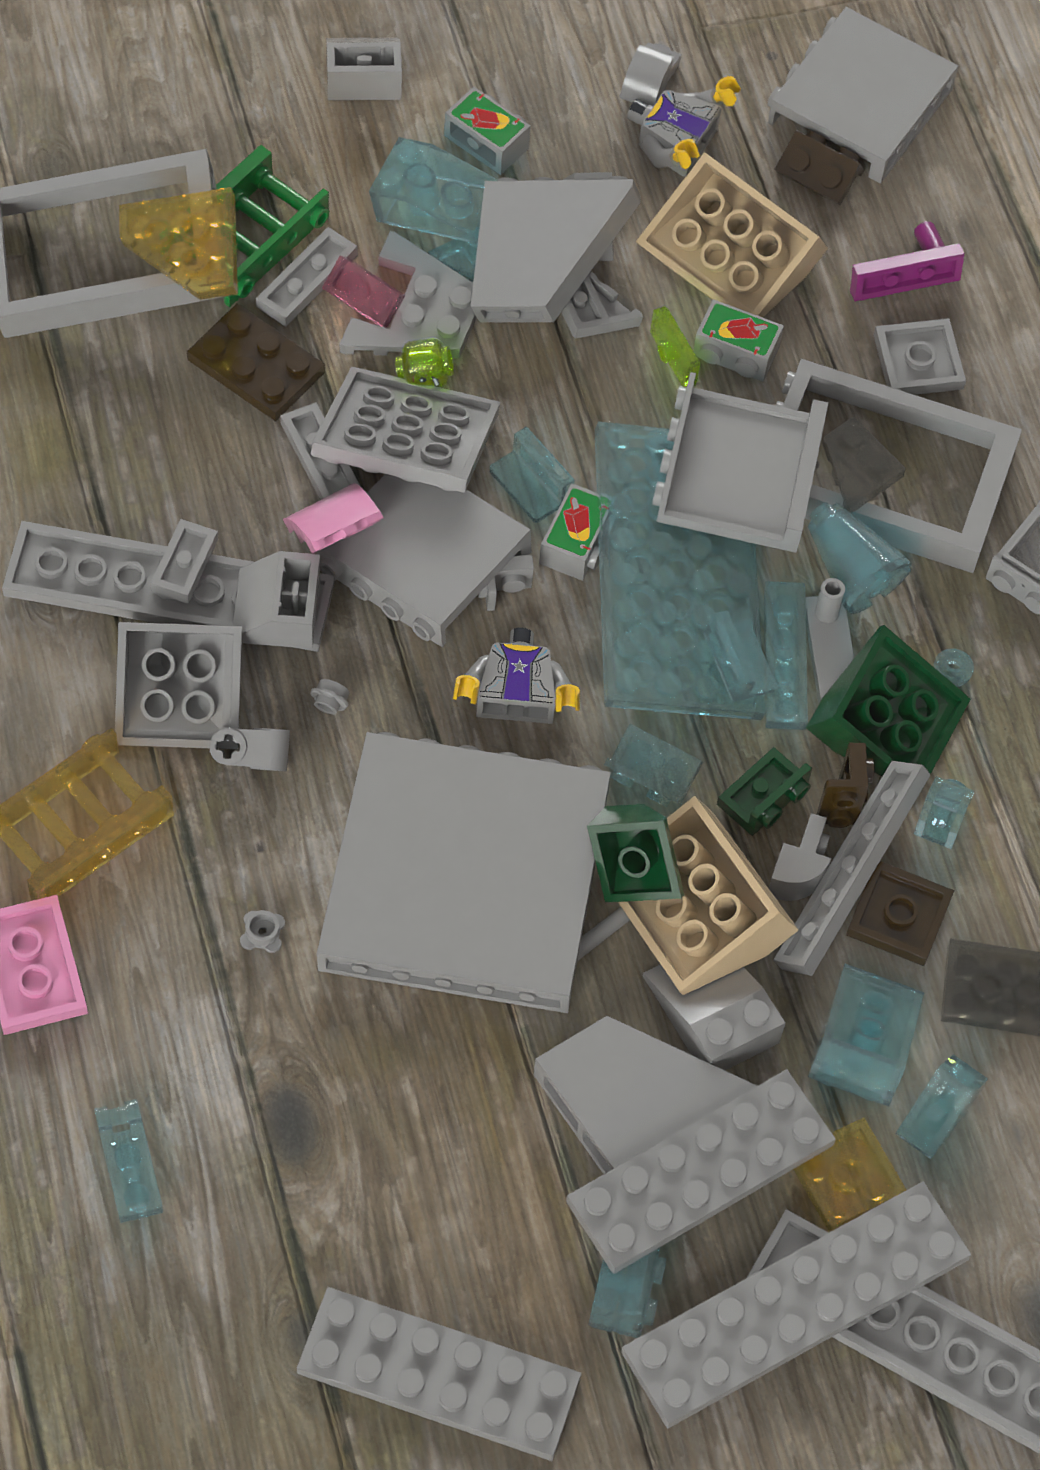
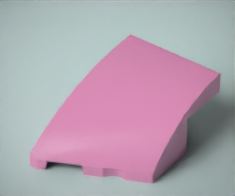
M353 483L284 518L283 521L289 532L295 531L300 543L306 542L311 553L314 554L341 539H346L378 523L383 519V516L369 495L358 484Z

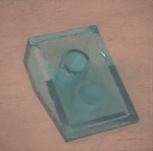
M399 137L372 184L369 195L377 222L478 244L485 181H497L498 179L433 144Z
M844 964L815 1050L808 1077L825 1085L834 1086L861 1096L866 1100L875 1101L889 1107L906 1067L924 992Z

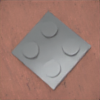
M949 318L875 327L874 339L886 386L913 395L964 389L966 378Z

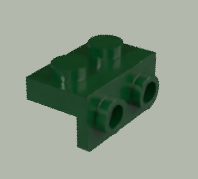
M773 747L718 797L717 805L753 836L763 826L766 829L772 827L783 814L782 809L790 801L798 803L811 788L809 779L812 767L805 763L798 768Z

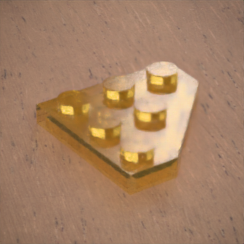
M231 187L119 205V238L126 248L199 300L238 294L235 194Z

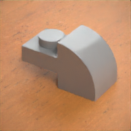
M648 42L646 46L639 45L627 70L619 98L632 103L635 99L654 106L663 91L666 90L667 82L679 67L682 54L672 51L663 44Z
M811 813L800 847L783 843L769 885V890L776 899L793 901L810 896L827 872L831 858L824 856L830 835L823 833L827 818Z

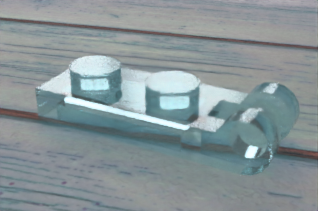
M137 1099L124 1101V1106L109 1110L107 1106L94 1108L120 1223L163 1213V1206ZM129 1124L130 1130L113 1133V1126Z

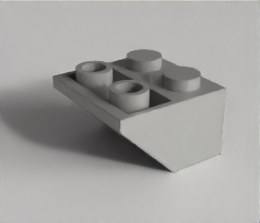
M326 38L328 100H401L402 61L399 38Z
M278 551L240 568L233 626H242V643L313 648L320 585V554Z

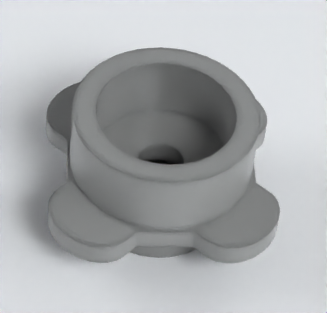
M265 910L246 913L244 916L245 934L240 937L241 946L246 950L262 948L266 949L269 953H275L280 950L282 942L279 936L280 930L285 927L284 918L280 914H273ZM265 929L267 932L266 934L261 935L259 934V930Z

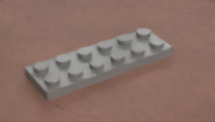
M786 1069L567 1195L566 1203L612 1273L615 1274L832 1147L836 1139Z
M331 1287L326 1289L297 1366V1374L550 1461H553L581 1377V1372Z

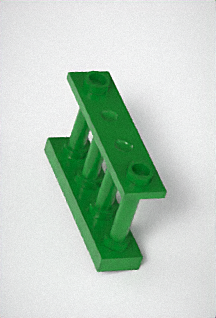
M259 145L216 185L223 240L248 257L235 270L226 264L230 296L224 297V304L229 307L240 298L247 297L255 284L314 228L322 227L330 214L329 192L323 188L309 201L273 176L272 152L262 145ZM258 188H266L298 212L286 223H283L250 200L249 197ZM191 208L160 236L162 259L171 266L176 265L183 257L187 258L190 256L197 261ZM240 210L273 235L261 246H258L224 222V220L233 211L237 212Z

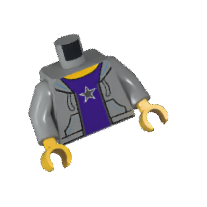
M727 76L718 81L716 88L700 93H678L666 90L663 91L654 106L635 99L628 111L627 119L641 125L639 146L654 167H669L686 177L718 130L721 113L720 105L724 103L726 106H733L737 100L734 93H739L741 88L733 76Z
M514 628L511 630L509 643H494L490 654L480 656L464 675L456 678L453 699L457 700L458 697L465 696L471 699V704L477 703L476 717L553 724L554 710L561 712L563 706H572L575 708V711H580L579 687L572 685L561 665L551 660L550 649L544 646H533L534 632L527 628Z

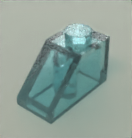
M936 776L926 796L914 835L952 850L975 791L966 788L964 784L957 780L943 779Z
M953 1054L938 1067L895 1134L931 1159L968 1112L989 1079Z

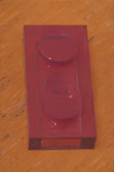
M342 255L339 256L322 289L376 325L388 328L406 296L347 256Z

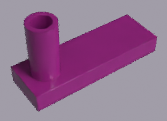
M929 221L923 222L914 230V235L922 251L853 264L850 293L856 302L960 281L965 255L960 243L945 246L934 223Z

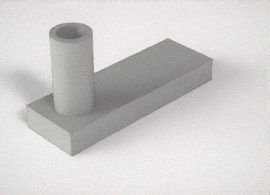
M836 578L826 579L822 583L819 596L804 597L803 612L818 704L854 659L844 600L845 586L842 581Z

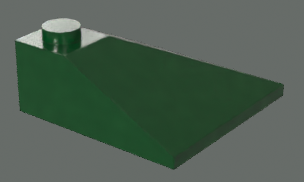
M882 625L823 696L806 729L831 750L843 757L846 755L849 743H866V758L873 759L874 773L882 777L891 761L923 765L931 775L971 698L889 628Z

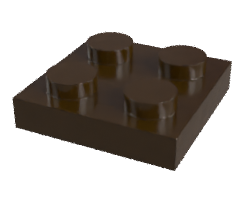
M880 861L866 884L846 936L925 966L955 890Z

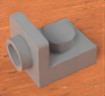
M532 555L514 556L478 594V598H485L487 611L495 610L496 591L503 590L514 593L526 588H532L534 571Z

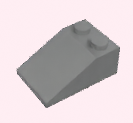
M661 964L643 973V978L691 1055L720 1069L727 1070L780 1043L785 1021L764 988L744 967L685 995L679 992Z

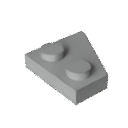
M592 271L561 312L574 339L638 327L642 322L643 315L638 309L635 308L631 312L616 300L618 293L609 285L600 282Z

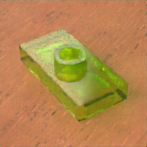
M663 306L653 310L650 333L657 343V351L663 363H669L683 387L688 385L690 372L696 373L693 385L696 386L700 361L669 309Z

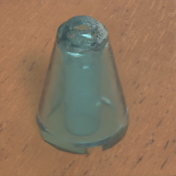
M828 502L823 503L810 514L811 522L808 524V530L830 578H836L843 582L845 593L842 604L850 614H857L873 606L869 599L879 594L886 597L909 575L911 571L909 566H912L908 558L839 503L832 505Z

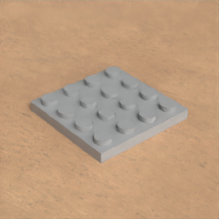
M351 366L312 442L311 456L322 458L329 463H343L360 467L370 473H385L400 477L408 482L418 481L438 486L445 491L465 493L498 417L500 402Z

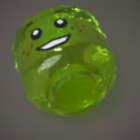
M438 338L408 341L403 346L402 356H396L395 358L398 378H403L412 385L442 387L447 383L448 377L454 374L451 348L449 345L444 346Z

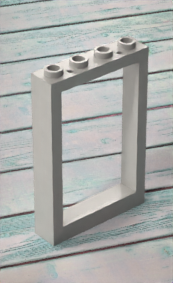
M207 149L0 188V330L4 338L230 296L215 174ZM188 182L198 266L10 301L3 217Z
M801 359L796 373L789 371L782 390V393L787 394L785 401H777L775 406L798 411L804 394L808 390L991 449L962 533L813 484L811 486L805 519L974 573L1022 429Z

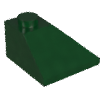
M645 804L605 806L587 825L605 903L682 899L684 891L667 818Z

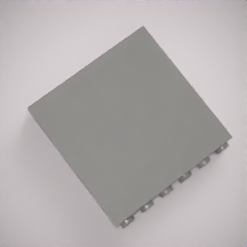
M367 732L318 945V971L568 1013L596 864L587 825L607 805L611 772L602 771L600 768L591 765L581 767L564 765L557 760L548 758L541 760L522 758L512 752H501L498 754L480 751L478 748L470 745L459 747L443 745L427 738L419 740L401 738L391 732H380L378 734Z

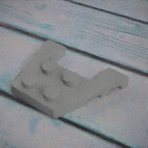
M390 231L379 255V266L412 275L410 283L390 328H384L351 317L340 342V353L354 355V350L373 351V355L387 356L389 351L411 352L412 357L460 358L477 318L471 308L473 282L398 233Z

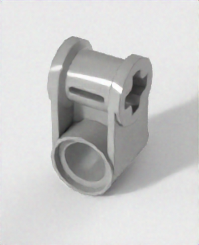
M253 728V730L221 729L211 738L209 744L210 753L217 762L224 765L250 767V769L287 771L290 730ZM226 735H233V742L240 743V750L233 752L231 759L225 758L224 751L218 750L217 747L218 742L226 740Z

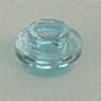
M946 649L940 652L933 664L935 669L957 687L966 684L971 679L974 671V664L970 656L958 649ZM948 664H956L960 668L953 669Z

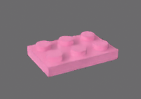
M53 895L1 908L0 1022L3 1034L7 1035L88 1014L58 896Z

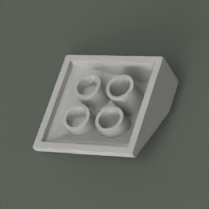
M118 622L114 745L209 748L211 738L217 731L225 728L239 729L242 626ZM226 735V740L218 742L217 747L218 749H238V743L233 742V735Z

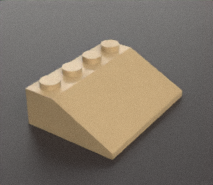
M705 152L636 240L638 245L711 300L720 301L762 318L805 279L828 249L818 235Z
M693 796L667 818L684 891L682 899L618 902L682 995L766 957L799 931L716 815L696 796Z

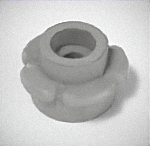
M321 679L317 688L311 689L310 694L314 697L315 707L324 713L335 715L338 710L344 711L349 705L347 699L350 692L338 682Z

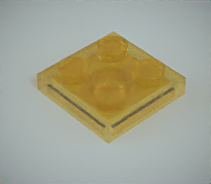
M864 1117L831 1132L836 1139L832 1147L793 1169L829 1233L907 1190Z

